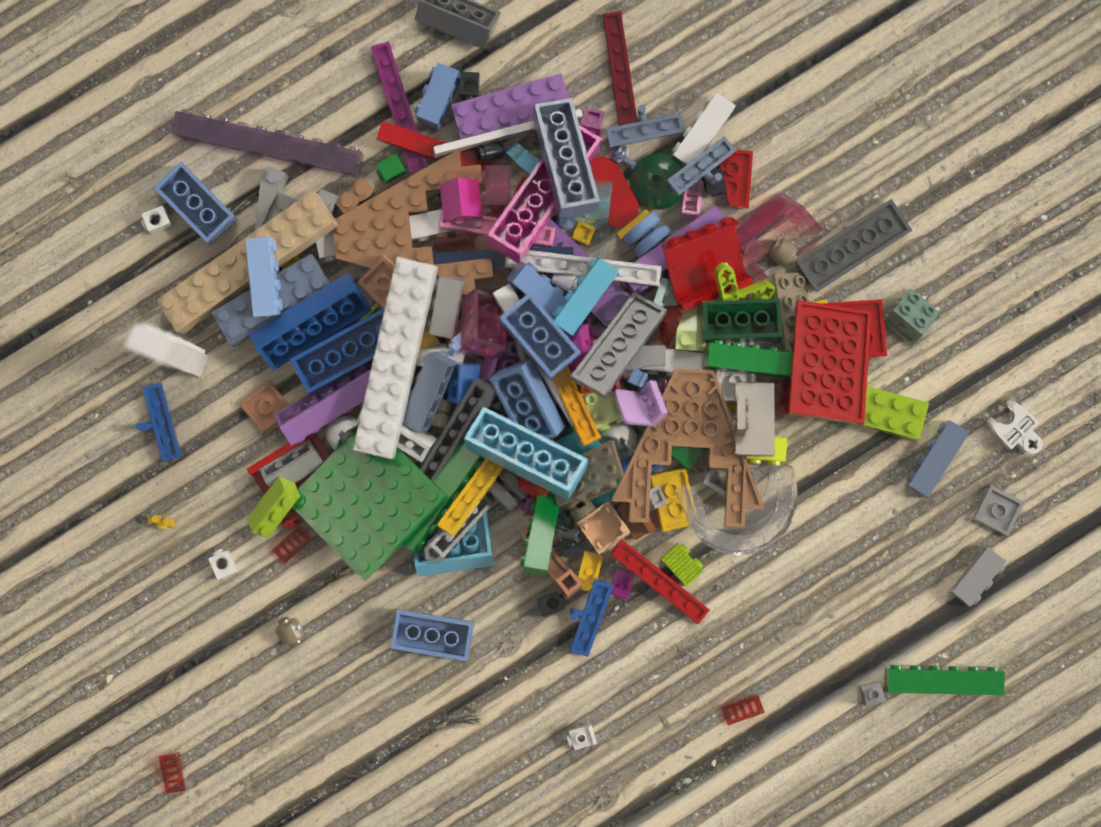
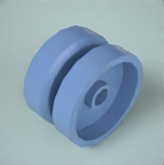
M656 212L644 218L623 237L628 246H633L640 241L634 249V253L639 259L663 243L672 233L667 225H662L654 230L661 221Z

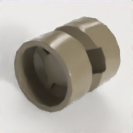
M442 398L431 425L446 428L451 419L448 414L453 411L455 403Z
M574 499L563 505L566 510H571L570 515L576 523L596 509L591 500L583 502ZM579 503L582 505L580 510L576 507Z

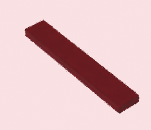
M621 11L603 13L602 17L618 125L635 123L638 120Z

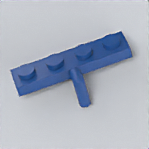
M158 383L143 387L151 422L138 423L136 429L139 431L154 429L162 462L182 457L163 384Z
M595 578L584 610L570 609L571 620L575 621L580 618L570 647L571 652L586 657L589 656L613 589L612 583Z

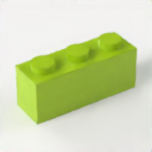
M278 476L247 517L252 533L265 538H269L300 497L293 481Z

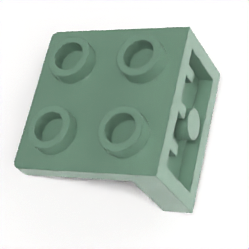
M909 289L898 305L885 317L884 323L912 346L924 335L938 316L939 311L913 289Z

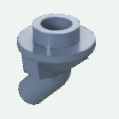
M618 146L612 151L611 159L616 163L622 162L631 169H634L637 165L636 162L627 157L629 151L626 146Z
M558 216L556 224L561 229L568 230L574 227L575 218L574 216L559 218Z

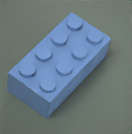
M183 162L174 167L154 187L210 246L238 220Z
M528 293L499 318L501 325L549 381L581 353L531 293Z
M531 359L501 369L490 378L511 421L546 439L557 436L563 430L565 425Z
M398 609L391 649L468 661L474 621Z

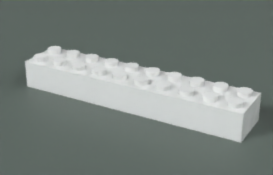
M397 257L353 450L391 459L395 458L438 271L437 266Z
M143 322L141 326L134 325L125 347L199 377H201L209 358L205 354L206 350Z

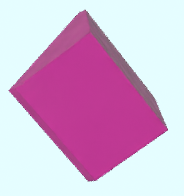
M455 178L440 184L445 223L483 218L478 179Z

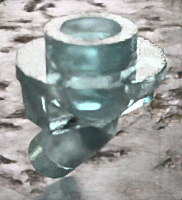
M565 511L558 515L557 522L559 525H563L568 529L574 527V519L570 513Z

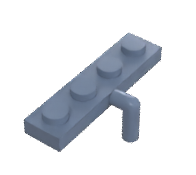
M640 105L637 111L639 122L606 129L610 148L684 133L681 113L647 120L645 114L646 107L645 105Z
M723 136L669 178L666 183L677 197L703 176L710 185H715L722 179V175L716 173L713 176L710 171L736 150L728 139Z

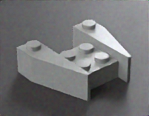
M269 165L260 182L255 230L298 201L282 193L288 180V175ZM320 189V197L332 216H334L338 207L335 203L339 197Z

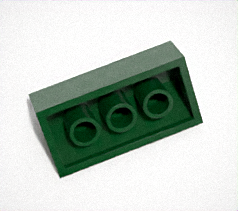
M780 299L702 302L703 344L711 343L712 340L723 341V343L780 341L782 338Z

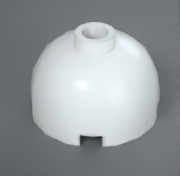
M348 414L340 415L335 422L328 423L325 436L327 442L334 450L358 428L359 423L356 422L357 419L354 416Z
M615 421L609 424L610 428L601 432L600 442L604 444L610 440L614 441L617 453L622 456H630L637 447L638 435L632 424H625L624 422L617 424Z

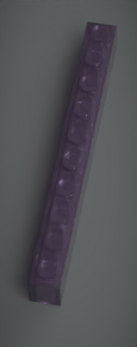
M182 109L181 112L175 111L171 134L174 137L359 177L364 154L358 147L349 146L348 149L341 147L342 144L336 142L325 144L323 140L318 138L307 140L304 139L305 136L293 134V136H289L281 130L271 132L267 131V128L263 126H256V128L248 127L249 124L240 121L234 124L230 123L229 119L219 117V120L212 119L211 115L200 113V116L193 115V112L190 110Z

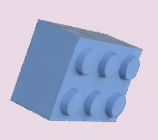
M437 63L436 67H432L429 78L431 79L429 85L425 84L422 91L423 100L421 103L418 102L415 113L418 123L440 131L459 85L460 73L459 70Z

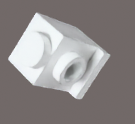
M591 723L569 730L570 735L567 736L569 746H574L575 750L597 744ZM579 735L585 736V740L582 742L578 741L577 738Z

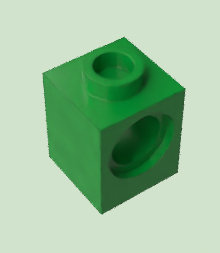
M397 154L376 164L378 170L375 172L381 181L385 180L387 184L407 173Z

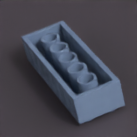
M572 98L534 104L532 117L559 218L597 212L600 200Z
M313 254L306 256L276 274L281 284V290L278 291L279 299H282L283 309L280 310V314L330 284ZM251 289L211 312L229 344L234 348L250 339L249 333L279 316L253 317Z

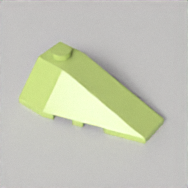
M702 305L687 311H683L677 306L674 350L705 353V345L707 344H703Z

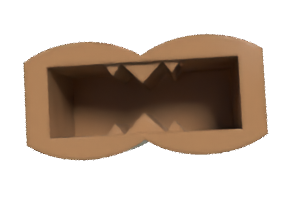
M361 179L352 186L350 191L340 195L335 204L345 214L373 198L375 191L365 179Z

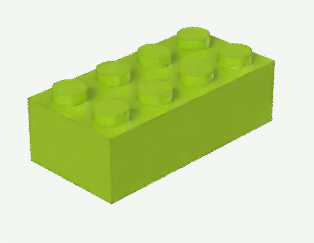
M867 386L865 423L859 426L914 441L919 440L929 402Z

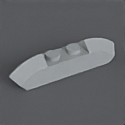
M490 490L487 491L454 537L441 528L425 547L426 560L439 562L492 506L495 499Z

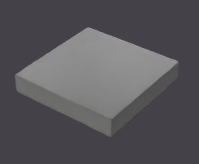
M989 485L974 514L973 520L1005 536H1009L1025 502Z

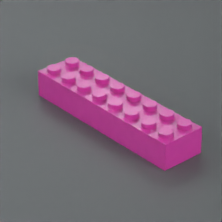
M580 126L590 163L599 150L602 138ZM543 157L487 235L486 245L518 264L557 210Z

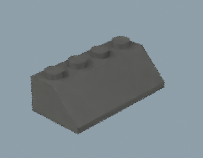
M420 0L414 20L423 25L433 27L442 33L450 34L459 40L469 42L476 47L485 49L501 12L473 0Z

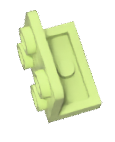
M614 391L609 392L605 398L595 393L581 394L599 432L610 428V423L616 421L617 424L623 422L613 395Z

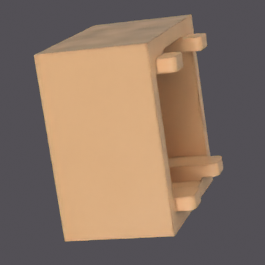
M609 501L577 522L598 554H601L630 533V530Z

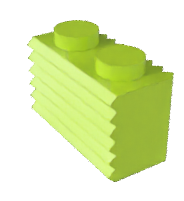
M676 543L660 559L687 587L704 572L701 569L703 565L697 558L692 559L688 553L691 551L684 543L681 545Z

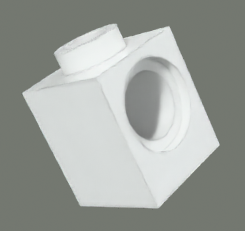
M163 205L142 214V226L145 231L148 230L151 234L173 226L167 208ZM159 216L160 222L157 225H152L153 217Z
M223 549L212 553L213 557L209 558V562L217 580L238 572L229 551L224 552ZM221 558L227 561V566L224 569L218 566V561Z

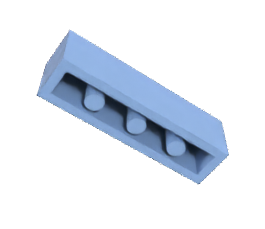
M273 236L245 239L253 317L279 315L280 310L283 309V304L278 294V291L281 290V284L276 275V272L279 271L278 260H275L274 252L277 251L276 241L273 240Z

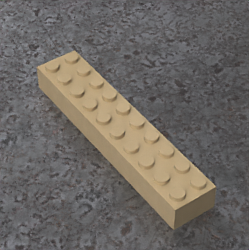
M311 191L157 299V302L175 331L185 334L211 316V312L232 301L250 288L245 239L273 236V240L276 241L277 251L274 252L275 260H278V265L281 267L339 225L320 195Z

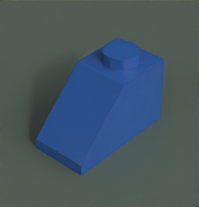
M472 362L456 363L449 380L448 401L457 404L461 403L474 379L480 378V364Z

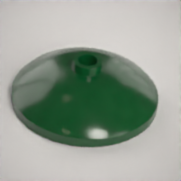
M652 153L640 159L630 175V188L636 200L644 207L652 210H663L675 205L682 198L684 192L677 197L666 181L683 168L682 164L675 157L666 153ZM655 176L660 177L658 182L653 181Z

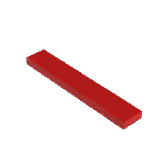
M385 121L381 122L376 140L436 161L447 156L443 155L434 158L433 154L434 146L446 144V142ZM467 149L460 151L461 166L481 165L482 176L485 177L490 162H478L473 151Z
M620 539L609 553L696 624H699L710 611V609L623 539Z

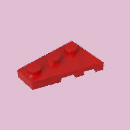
M736 150L719 164L727 189L726 196L729 207L749 208L753 151Z

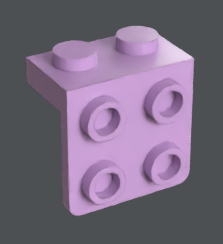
M649 381L639 392L617 389L613 393L625 424L656 426L668 414L656 381Z

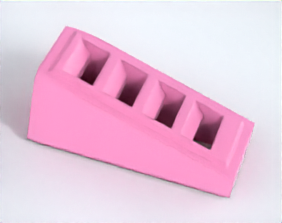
M697 181L690 187L698 188V191L686 190L681 200L680 220L694 221L700 217L703 181ZM687 195L697 196V198L687 197ZM686 203L696 204V206L686 205Z

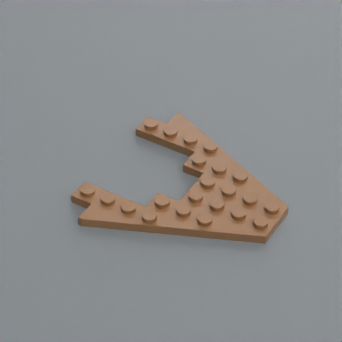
M456 150L336 218L335 220L339 225L333 229L336 259L370 269L383 255L394 265L396 264L397 257L434 265L431 246L413 249L409 213L428 211L426 192L441 191L440 184L452 179H478L479 186L483 185L481 165L462 167L460 151ZM491 258L434 265L438 267L436 279H439L442 275L465 279L463 296L473 299L477 298L475 281L494 278Z
M675 368L661 395L668 414L656 426H646L611 501L629 502L628 522L649 523L652 464L671 465L672 446L709 448L708 468H727L724 527L745 528L746 508L763 509L764 506L746 457L735 455V427L714 370Z

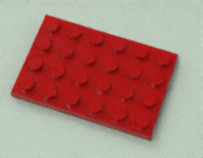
M802 300L796 301L787 414L859 425L865 423L871 311Z

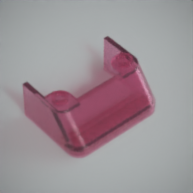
M785 193L776 194L736 229L742 260L760 281L765 280L768 276L756 263L763 254V248L757 240L784 216L792 223L804 221L815 235L823 229L804 206Z

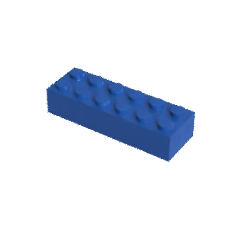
M347 273L252 331L249 335L257 351L274 371L289 362L291 358L317 345L366 315L372 309L352 277Z
M385 308L290 359L307 393H314L374 360Z

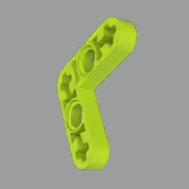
M720 263L714 270L720 301L744 300L745 296L749 293H752V298L749 300L770 299L775 294V287L768 280H762L738 290L734 270L727 263ZM727 285H732L730 291L724 292V288Z

